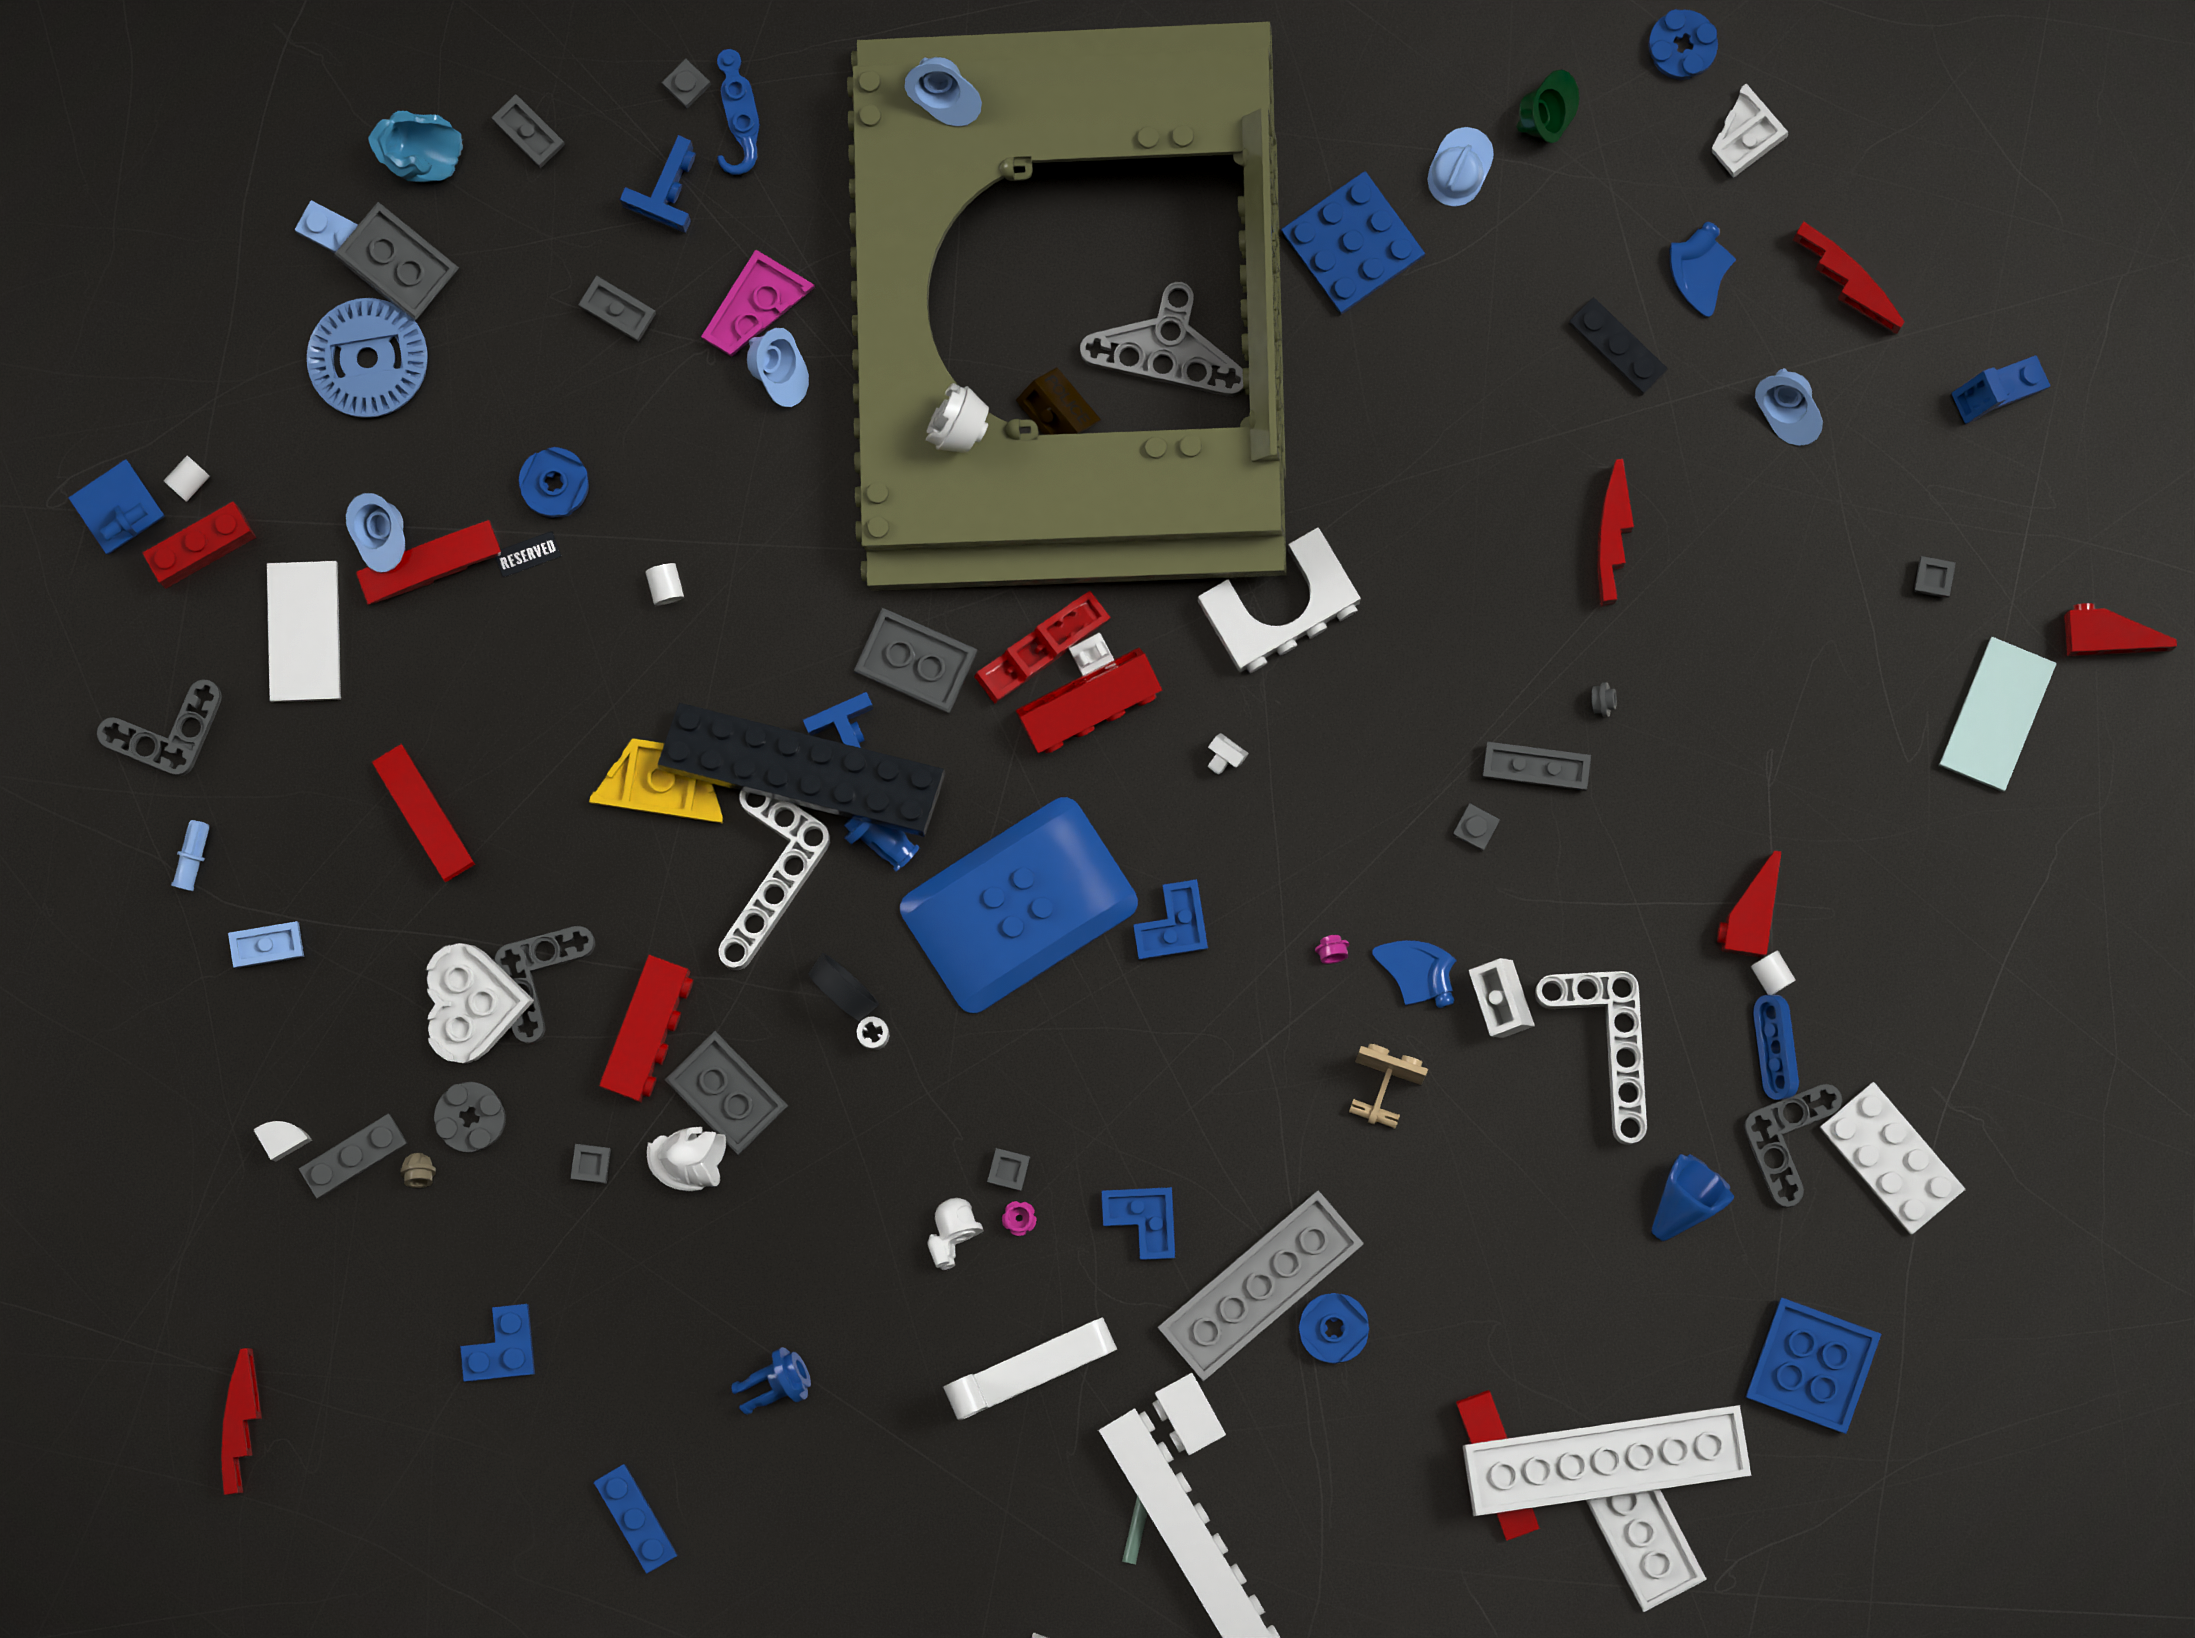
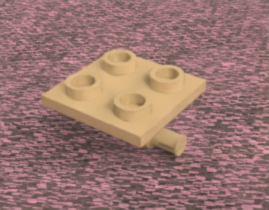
M1369 1044L1368 1048L1361 1046L1355 1062L1385 1072V1076L1374 1105L1372 1106L1353 1099L1349 1113L1369 1119L1368 1123L1375 1124V1122H1379L1395 1129L1400 1114L1380 1108L1390 1076L1393 1075L1421 1085L1428 1069L1421 1067L1423 1062L1416 1058L1403 1055L1402 1059L1389 1056V1050L1375 1044Z

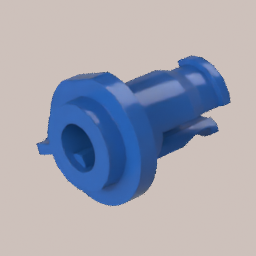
M849 818L844 825L849 830L844 838L850 844H853L860 838L881 858L889 861L894 866L893 869L895 871L900 867L902 868L920 848L917 844L914 846L903 831Z
M781 1347L772 1353L773 1364L752 1373L742 1382L736 1381L732 1383L733 1394L743 1392L767 1379L773 1389L740 1405L739 1407L744 1414L749 1415L753 1412V1409L767 1406L786 1396H789L794 1402H800L807 1398V1388L811 1386V1379L806 1365L796 1352L790 1353L786 1348Z

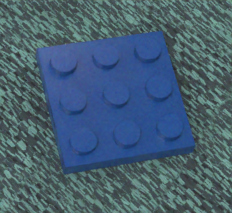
M1366 171L1281 229L1284 238L1340 315L1425 257L1423 249Z
M1781 1297L1745 1398L1847 1434L1881 1334Z

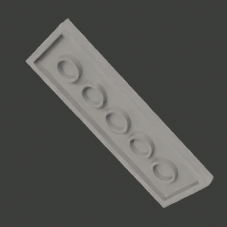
M1318 1190L1163 1322L1158 1329L1202 1381H1205L1364 1243Z

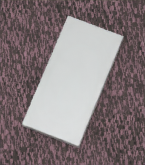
M338 562L267 563L270 701L341 700Z
M1660 1489L1586 1500L1643 1612L1707 1580Z

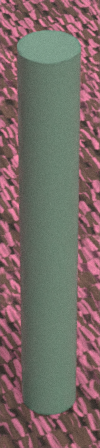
M1138 1495L1122 1562L1135 1565L1148 1514Z

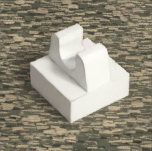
M1100 633L1069 648L1082 675L1114 660Z
M1220 733L1208 746L1216 755L1207 767L1219 775L1229 763L1235 767L1240 766L1249 753Z

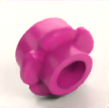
M1330 935L1320 940L1321 944L1315 948V952L1320 955L1322 963L1332 964L1348 958L1347 947L1349 942L1341 940L1339 935Z
M1014 1201L1006 1206V1212L1002 1215V1223L1006 1229H1010L1013 1235H1024L1026 1231H1031L1035 1227L1037 1218L1034 1216L1035 1210L1032 1205L1027 1202L1019 1203ZM1022 1215V1221L1018 1222L1016 1216Z

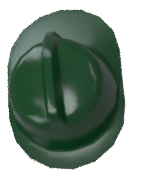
M1562 69L1553 71L1546 77L1538 89L1526 94L1519 106L1520 120L1516 126L1518 131L1527 132L1534 137H1541L1548 143L1557 142L1574 119L1578 110L1580 100L1579 88L1574 77Z

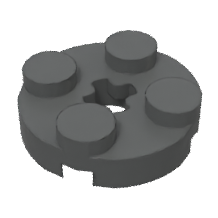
M465 1082L451 1086L440 1097L435 1108L434 1121L438 1135L447 1145L461 1152L474 1153L487 1148L499 1139L504 1130L506 1114L501 1100L493 1090L480 1083ZM470 1107H474L475 1115L479 1116L478 1123L472 1122L470 1127H465V1120L460 1118L461 1113L467 1112Z

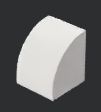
M283 1121L268 1122L254 1129L269 1158L275 1162L312 1141L304 1130Z

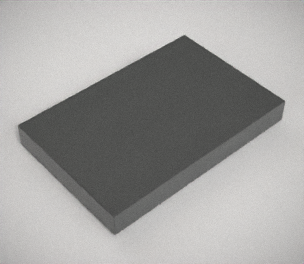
M377 202L334 254V257L415 321L459 269L458 266L379 202Z
M882 608L854 672L950 714L978 649Z
M716 1031L665 1079L717 1134H724L726 1136V1143L738 1155L788 1107Z

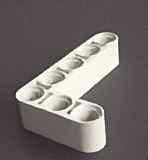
M745 791L740 792V802L744 810L790 841V843L720 944L719 957L723 964L732 970H741L751 962L830 845V835L827 828L796 805L766 797L762 806L753 808L747 804V798L750 793ZM782 810H790L795 815L793 823L788 827H781L776 824V816ZM818 829L823 833V841L818 846H809L805 843L804 837L809 830ZM799 858L804 862V868L800 874L789 875L785 872V865L789 859ZM771 887H780L784 891L783 900L778 904H770L765 899V894ZM754 915L761 916L764 919V927L758 933H750L746 930L747 920ZM734 944L743 946L745 950L744 957L738 962H731L726 958L727 949Z
M1623 971L1545 976L1535 988L1536 1001L1542 1007L1547 1009L1605 1006L1613 1134L1617 1141L1624 1145L1637 1143L1646 1134L1647 1119L1639 986L1636 978L1629 972ZM1621 979L1629 983L1631 992L1628 997L1621 998L1614 994L1612 984L1615 980ZM1588 981L1595 986L1596 994L1592 999H1583L1579 996L1577 986L1580 982ZM1547 983L1558 985L1561 991L1560 998L1556 1001L1545 999L1542 994V987ZM1625 1014L1631 1018L1633 1027L1630 1032L1623 1033L1616 1029L1614 1020L1617 1015ZM1628 1049L1634 1054L1635 1062L1632 1067L1625 1068L1618 1064L1616 1055L1619 1050ZM1630 1084L1636 1089L1637 1097L1634 1102L1626 1103L1620 1099L1618 1091L1621 1085ZM1632 1119L1636 1121L1639 1127V1133L1636 1137L1628 1138L1622 1134L1620 1126L1623 1120Z
M1102 1317L975 1375L970 1374L945 1385L943 1388L957 1419L963 1420L1117 1350V1347Z

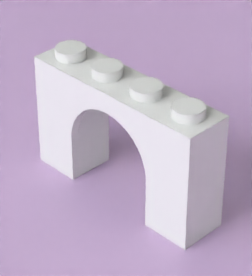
M1319 527L1288 544V551L1306 580L1310 592V601L1306 610L1295 621L1282 626H1270L1257 621L1248 613L1228 579L1198 596V603L1239 672L1248 669L1249 673L1260 669L1268 663L1265 659L1266 657L1275 652H1278L1281 656L1297 646L1295 641L1307 634L1309 638H1313L1327 629L1325 623L1338 617L1339 621H1342L1358 611L1355 606L1360 604L1361 598Z

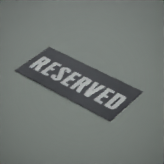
M553 531L500 549L501 554L496 556V560L502 577H506L559 558L561 554Z

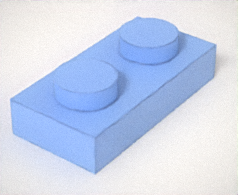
M311 200L297 224L295 232L335 253L356 229L358 224Z
M297 921L228 933L232 962L235 969L304 957L300 926Z

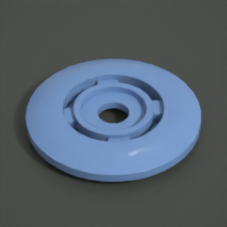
M360 298L338 305L329 311L317 324L307 348L308 373L316 391L334 409L354 417H379L398 410L413 398L419 390L427 370L428 352L421 329L410 316L391 302L381 299ZM393 337L398 341L401 351V366L398 369L394 368L396 355L390 343ZM337 346L341 348L340 365L345 374L343 378L338 377L334 366V355ZM371 348L377 352L378 360L373 367L363 368L358 364L357 356L362 349Z

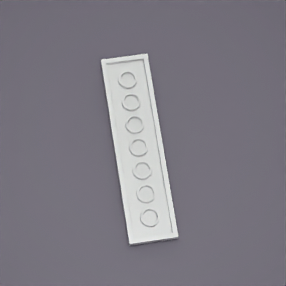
M1740 1405L1463 1445L1473 1516L1751 1476Z

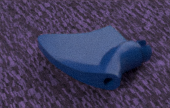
M1705 222L1702 228L1697 229L1686 242L1671 243L1669 254L1671 273L1679 291L1704 317H1710L1713 314L1720 282L1726 271L1736 261L1734 256L1716 242L1715 238L1719 236L1720 229L1711 222Z
M1397 941L1383 944L1373 949L1375 959L1399 984L1405 1005L1416 1004L1434 998L1438 1008H1444V1006H1450L1454 1003L1449 973L1457 960L1449 953L1435 945L1420 941Z

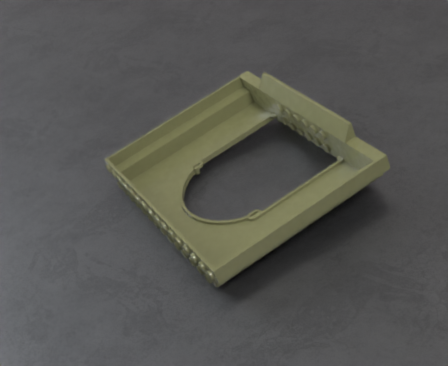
M1270 22L857 40V51H852L851 53L853 77H848L847 89L849 98L852 97L854 110L848 111L849 131H853L854 144L849 145V163L854 166L855 178L849 180L850 199H854L856 212L850 213L851 233H855L856 247H851L850 255L851 266L856 269L857 281L851 282L852 301L856 302L858 308V315H852L853 336H857L858 349H853L852 360L853 369L857 370L859 376V383L853 384L854 404H858L860 418H854L855 439H859L860 452H855L854 464L855 472L859 473L861 479V486L855 487L856 507H860L862 520L856 521V540L861 542V547L867 551V561H861L862 582H867V586L871 591L1287 576L1277 138L1274 127L1273 53ZM924 57L928 59L941 57L951 60L958 67L961 76L979 92L982 106L977 119L964 126L947 125L936 119L907 95L904 86L905 78L909 71L918 66ZM1233 155L1234 161L1238 165L1244 166V196H1238L1239 217H1241V224H1245V230H1239V248L1242 251V259L1246 258V265H1240V283L1243 286V293H1247V299H1241V319L1244 321V327H1248V333L1242 334V354L1245 357V361H1249V368H1243V389H1245L1246 395H1250V416L1245 417L1241 421L1240 427L1039 435L1038 427L1032 420L1012 419L1006 422L988 412L985 420L988 423V427L980 442L975 441L967 453L938 450L935 444L926 441L929 435L927 428L935 409L940 407L944 399H949V396L945 395L947 388L952 383L956 384L939 356L930 326L928 299L932 268L941 243L953 222L980 193L1004 178L1008 181H1024L1029 179L1033 172V163ZM1014 167H1025V172L1015 173ZM1019 428H1031V433L1020 434Z

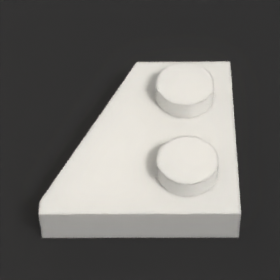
M1745 84L1740 90V96L1733 110H1730L1722 132L1719 133L1712 147V153L1734 178L1787 138L1788 131L1752 89Z

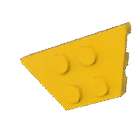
M632 738L624 749L622 756L613 764L606 778L598 789L593 792L589 800L590 804L723 824V815L712 783L659 770L657 764L665 743Z

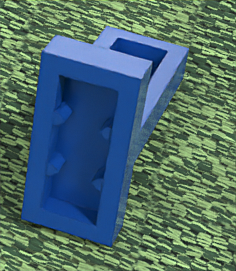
M678 135L651 198L625 187L620 198L622 206L686 233L691 223L689 214L669 206V203L676 202L682 188V184L678 183L683 171L689 172L695 160L696 153L692 152L693 145L691 140Z
M2037 355L1998 370L1995 367L1984 370L1951 394L1965 424L1976 421L1989 411L2042 392L2050 387V383Z
M867 692L808 717L803 722L811 736L836 726L843 744L861 748L859 743L865 741L857 721L850 724L849 720L874 708Z

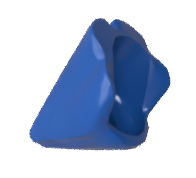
M1680 1154L1668 1175L1652 1226V1234L1661 1241H1666L1717 1214L1734 1199V1195L1729 1190L1730 1185L1718 1173L1709 1169L1700 1159L1691 1154L1688 1156Z

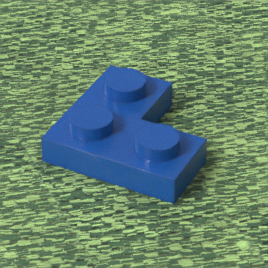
M1197 879L1164 884L1163 892L1168 919L1133 924L1139 960L1208 949Z
M1172 1187L1102 1191L1103 1226L1138 1225L1140 1260L1175 1258Z
M529 1304L492 1307L495 1343L460 1346L464 1382L535 1374Z

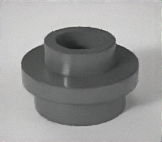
M1602 682L1601 686H1593L1592 706L1594 714H1602L1603 717H1609L1611 710L1616 709V690L1610 689L1608 682Z

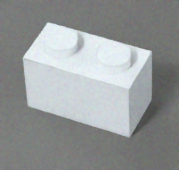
M1500 958L1469 970L1490 1036L1504 1038L1535 1026L1513 960Z
M1193 1373L1155 1393L1158 1400L1152 1404L1162 1421L1170 1420L1175 1431L1169 1435L1179 1453L1186 1450L1188 1455H1191L1226 1435Z

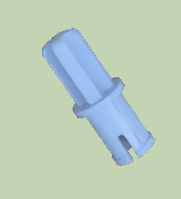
M196 820L189 822L182 851L177 852L180 858L172 886L194 891L200 861L205 860L202 857L209 831L208 824Z

